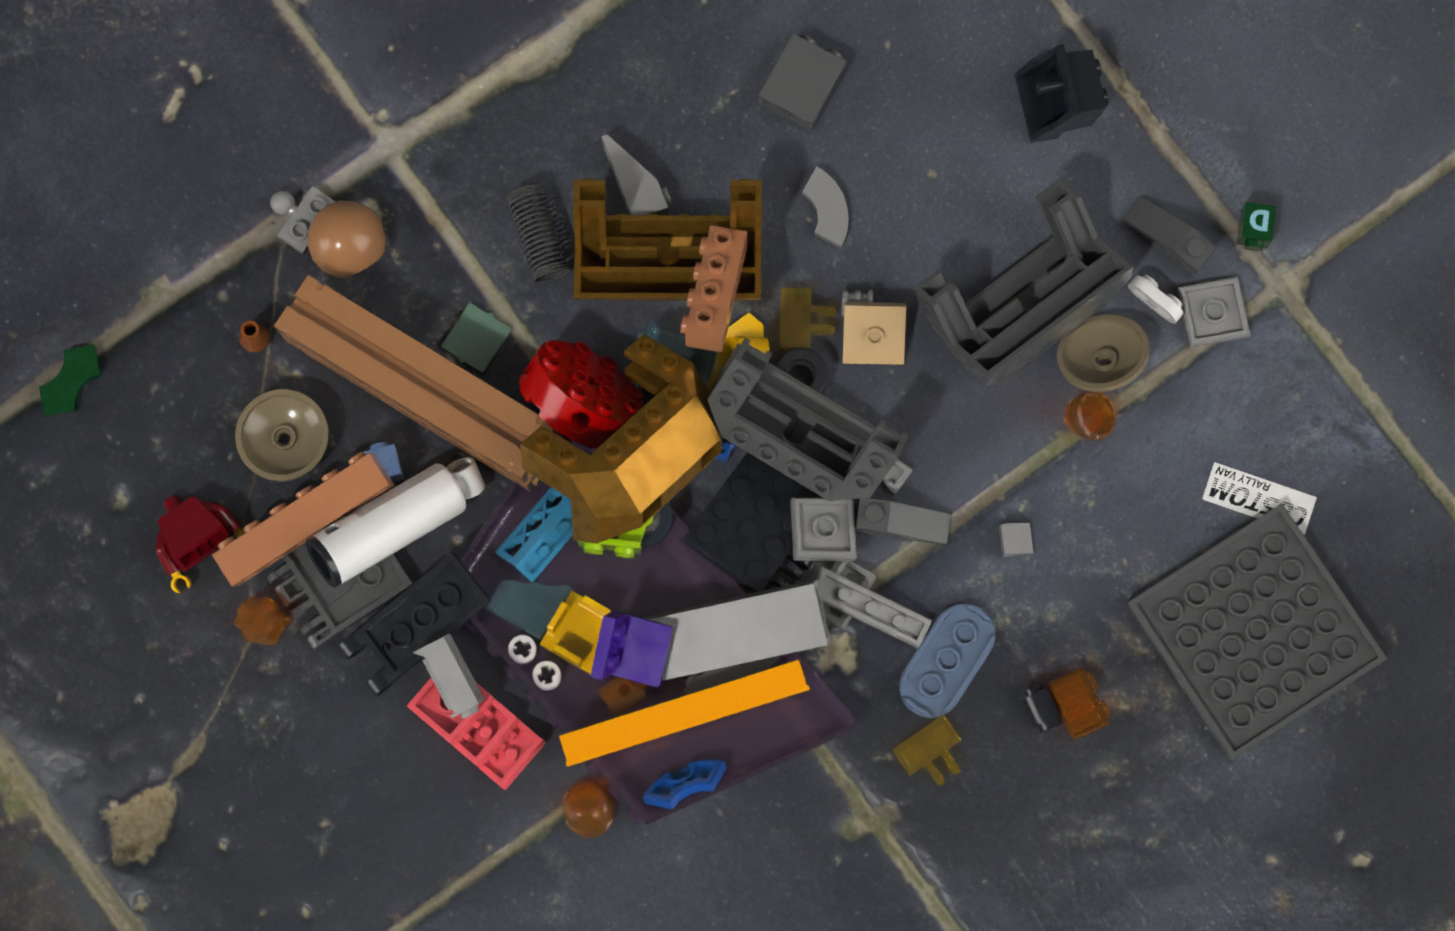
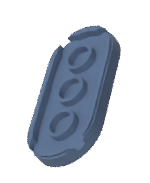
M957 604L945 609L937 618L900 678V695L905 706L911 712L924 718H937L949 713L956 706L995 643V628L991 617L985 610L973 604Z

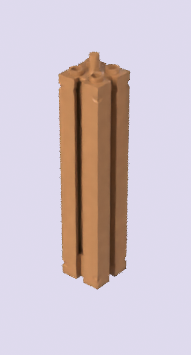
M309 275L306 277L295 293L296 299L290 307L287 306L274 325L288 344L296 349H300L309 357L513 482H517L529 492L532 491L534 486L538 487L541 485V480L522 469L520 444L541 425L562 437L558 431L550 427L532 410L328 286L322 285Z

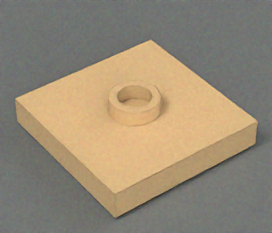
M844 302L842 363L904 365L906 303Z

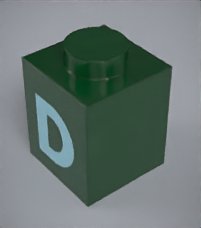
M1245 202L1240 214L1237 244L1245 245L1244 248L1250 251L1267 249L1272 242L1276 206Z

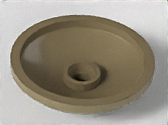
M1112 314L1090 317L1061 339L1057 349V362L1063 377L1073 386L1091 392H1105L1123 387L1138 377L1148 362L1150 347L1146 333L1133 320Z
M278 389L257 396L244 408L236 425L235 442L242 461L252 472L270 481L287 482L307 475L321 462L328 447L329 428L322 410L311 398L294 390ZM282 435H289L290 441L287 444L279 442Z

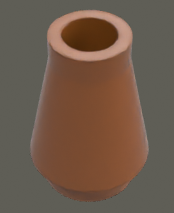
M244 322L239 334L241 346L249 352L263 350L270 340L268 329L258 322ZM256 330V332L253 335L248 336L250 334V331Z

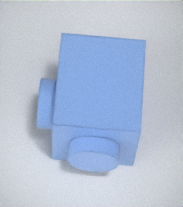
M380 442L371 445V450L364 451L365 455L373 453L377 456L393 483L405 480L398 450L394 444L389 445L388 442Z

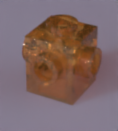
M263 596L261 599L248 597L240 605L237 611L238 615L233 624L242 630L240 634L245 639L253 643L276 645L291 619L277 609L279 605L274 600Z

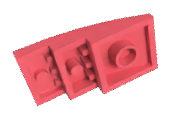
M430 678L408 703L407 707L503 790H506L546 742L479 684L477 685L485 699L477 705L479 711L462 719L460 714L451 718L450 715L454 713L453 710H448L432 678Z

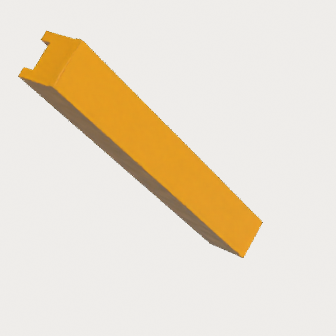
M796 660L560 735L559 738L568 767L810 690V688L806 684L800 662Z

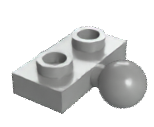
M312 186L299 206L295 204L294 197L289 192L278 191L274 193L270 200L272 210L279 215L289 214L291 216L277 237L303 255L308 248V230L315 215L326 205L335 203V201L314 186Z

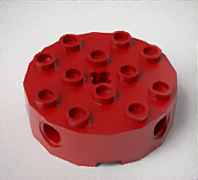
M560 340L543 342L518 379L521 394L527 403H534L541 410L538 416L567 438L589 448L597 449L644 407L643 392L634 386L632 381L626 378L618 369L617 362L608 356H599L588 345L580 341L576 343Z

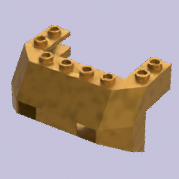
M593 178L574 180V299L687 301L689 289H695L697 281H693L696 262L701 263L703 255H699L702 236L708 237L710 225L747 231V249L735 301L761 300L762 180H730V216L710 214L708 216H690L688 214L607 215L605 180Z
M645 334L624 351V356L632 360L624 368L625 377L656 396L591 455L542 425L520 444L522 469L571 499L573 540L599 543L641 528L722 452V438L707 401L710 392L691 361Z

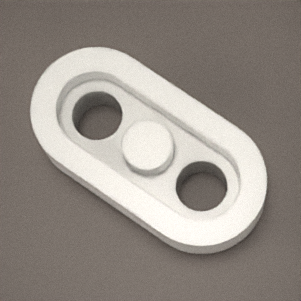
M1136 275L1128 284L1130 291L1165 320L1175 324L1184 314L1181 309V301L1172 294L1166 295L1157 288V282L1150 276L1144 275L1142 277Z

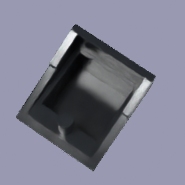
M1060 44L1014 74L1030 143L1058 139L1063 132L1092 126L1107 108L1108 94L1106 89L1101 86L1099 78L1101 76V65L1099 60L1095 59L1093 49L1066 52L1064 44Z

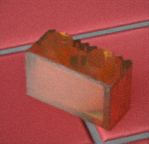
M1082 667L1047 684L1062 712L1060 716L1072 742L1109 725L1108 718H1111V713L1105 701L1099 702L1094 690L1098 689V685L1091 672L1086 673Z

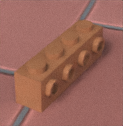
M710 225L708 237L702 236L699 255H703L701 263L696 262L693 274V281H697L695 289H689L687 307L691 308L689 315H683L680 332L685 334V346L723 353L747 249V231Z

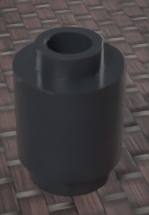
M1039 684L1024 692L1026 698L1021 701L1033 726L1038 727L1040 733L1063 723L1060 717L1062 712L1050 687L1043 689L1042 685Z

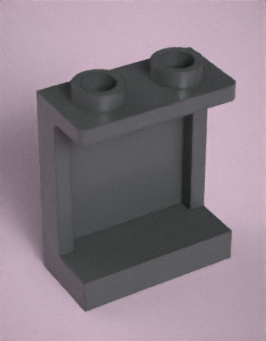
M792 34L758 95V104L812 131L822 107L840 75L844 73L847 61L843 60V56L833 49H827L826 51L818 47L816 41L806 35L799 37Z

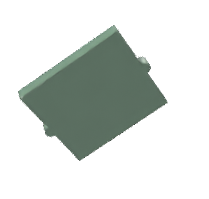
M469 302L442 343L441 348L458 358L460 364L466 363L484 374L511 333L512 328L494 318L492 312L486 313Z

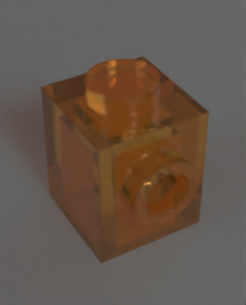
M616 677L597 690L614 718L624 715L645 700L647 695L644 690L648 686L643 683Z

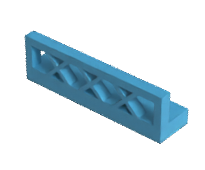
M551 487L496 551L502 559L514 566L532 583L573 536L571 499ZM562 496L560 503L557 506L551 507L552 502L557 497ZM542 520V524L536 530L531 531V527L535 522ZM522 543V547L513 557L509 555L517 544Z

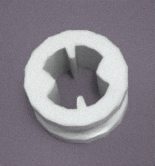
M518 635L510 641L508 652L515 663L528 664L535 658L537 648L531 637ZM519 642L523 645L528 643L531 645V649H528L530 654L525 658L521 654L517 656L514 654V650H517L515 645Z
M543 661L535 666L532 676L538 688L549 691L559 685L561 682V672L555 663ZM544 668H548L549 672L553 669L556 673L552 676L553 682L546 684L545 680L540 682L538 677L542 676L541 670Z

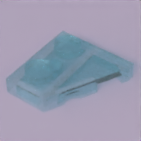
M502 580L491 598L493 602L486 609L541 640L561 602L565 601L571 591V587L568 585H561V587L544 586L542 583L534 582L521 584L518 581Z

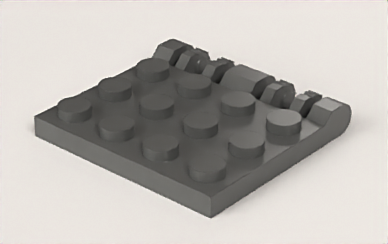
M306 543L283 557L286 564L271 572L267 578L270 584L287 576L291 571L294 575L274 589L286 608L296 604L306 595L310 598L291 611L290 615L293 619L304 616L314 606L320 615L305 623L300 629L303 635H308L324 623L327 624L307 639L313 650L321 648L334 637L413 585L392 554L338 587L333 588L324 580L315 567L308 553Z

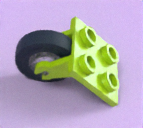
M668 503L665 504L641 528L621 534L617 539H607L599 543L577 541L578 545L583 547L584 553L603 555V550L615 551L616 557L634 558V553L641 554L642 547L654 546L663 541L669 534L673 520L671 508Z

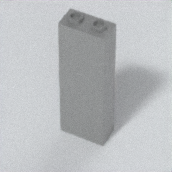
M817 579L641 617L673 627L662 681L826 646L831 641Z

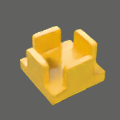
M571 591L566 601L561 602L549 622L547 632L540 642V646L591 675L602 619L604 615L612 611L586 595L582 597Z

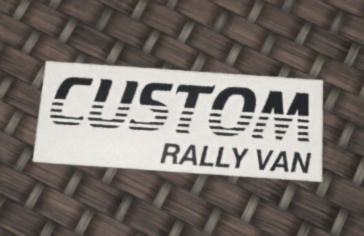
M1214 462L1202 500L1255 518L1263 516L1282 503L1305 535L1317 497Z

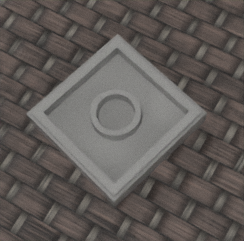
M1238 277L1177 288L1178 299L1182 303L1181 309L1184 312L1182 317L1189 348L1239 340L1251 336Z
M825 498L791 499L793 560L855 561L857 559L853 499L828 501Z

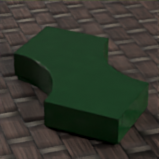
M95 344L64 350V363L58 375L50 382L39 386L43 412L46 418L77 412V399L83 387L91 380L102 376Z

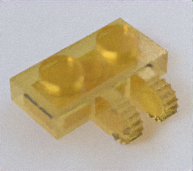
M781 287L779 350H789L798 347L810 349L811 334H835V327L833 325L811 324V315L820 317L834 316L835 307L811 306L812 288Z
M942 715L892 750L909 777L925 767L938 786L944 784L943 775L932 763L939 756L942 757L951 773L957 775L961 772L948 750L962 740L945 715Z

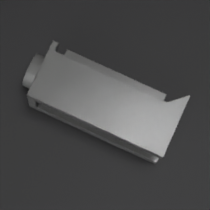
M450 633L413 652L425 657L422 661L446 707L454 712L450 715L451 718L460 714L462 719L479 711L477 705L485 699Z

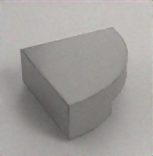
M897 459L883 479L886 488L894 496L913 471V469Z

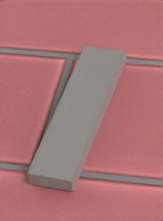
M824 567L819 568L815 579H817L822 603L917 649L920 647L931 625V619Z

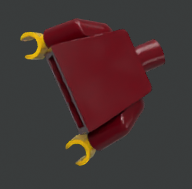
M173 495L164 502V507L168 513L158 520L161 530L157 534L156 555L166 574H171L173 578L171 581L172 590L176 593H181L176 585L177 580L180 578L184 579L188 588H191L192 582L188 576L181 575L180 569L186 572L219 549L217 545L231 537L230 534L233 533L239 538L245 534V531L240 528L241 523L225 506L208 500L200 502L196 497H190L183 502L180 496Z

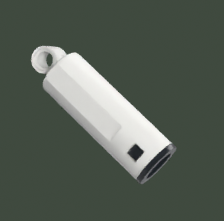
M464 457L452 462L447 468L442 464L436 463L307 538L305 542L308 553L324 580L331 587L336 588L463 513L466 509L465 499L479 495L486 486L475 460L472 457Z

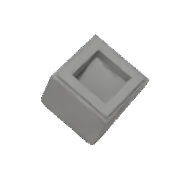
M1005 523L999 525L1003 557L1034 554L1030 523Z

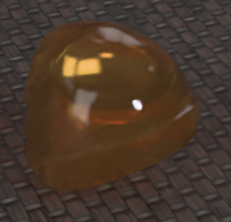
M1085 391L1068 403L1064 410L1063 419L1066 427L1075 435L1086 440L1100 441L1107 438L1113 432L1116 424V412L1112 401L1107 395L1102 392Z
M582 781L574 784L567 791L563 800V813L566 823L574 833L583 838H595L604 834L611 826L614 818V805L610 794L604 786L595 781Z

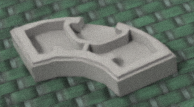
M816 166L802 192V195L812 203L817 212L818 223L814 235L841 249L848 230L849 215L847 203L840 187L832 177Z

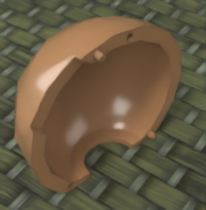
M340 200L326 205L315 215L308 230V248L312 260L323 272L336 278H347L361 272L379 260L385 252L386 234L381 219L371 208L356 201Z

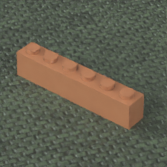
M364 452L355 455L348 460L350 466L341 472L338 469H334L321 478L324 483L314 489L311 485L304 488L295 495L297 500L287 506L284 502L276 506L269 512L271 517L262 523L260 519L250 523L243 528L245 534L236 540L234 536H231L217 545L219 551L212 554L230 585L232 587L240 586L305 544L307 538L359 509L393 487L394 483L377 456L373 453L365 455Z

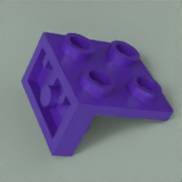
M615 610L604 615L590 677L603 680L610 675H614L653 687H659L662 683L673 627Z

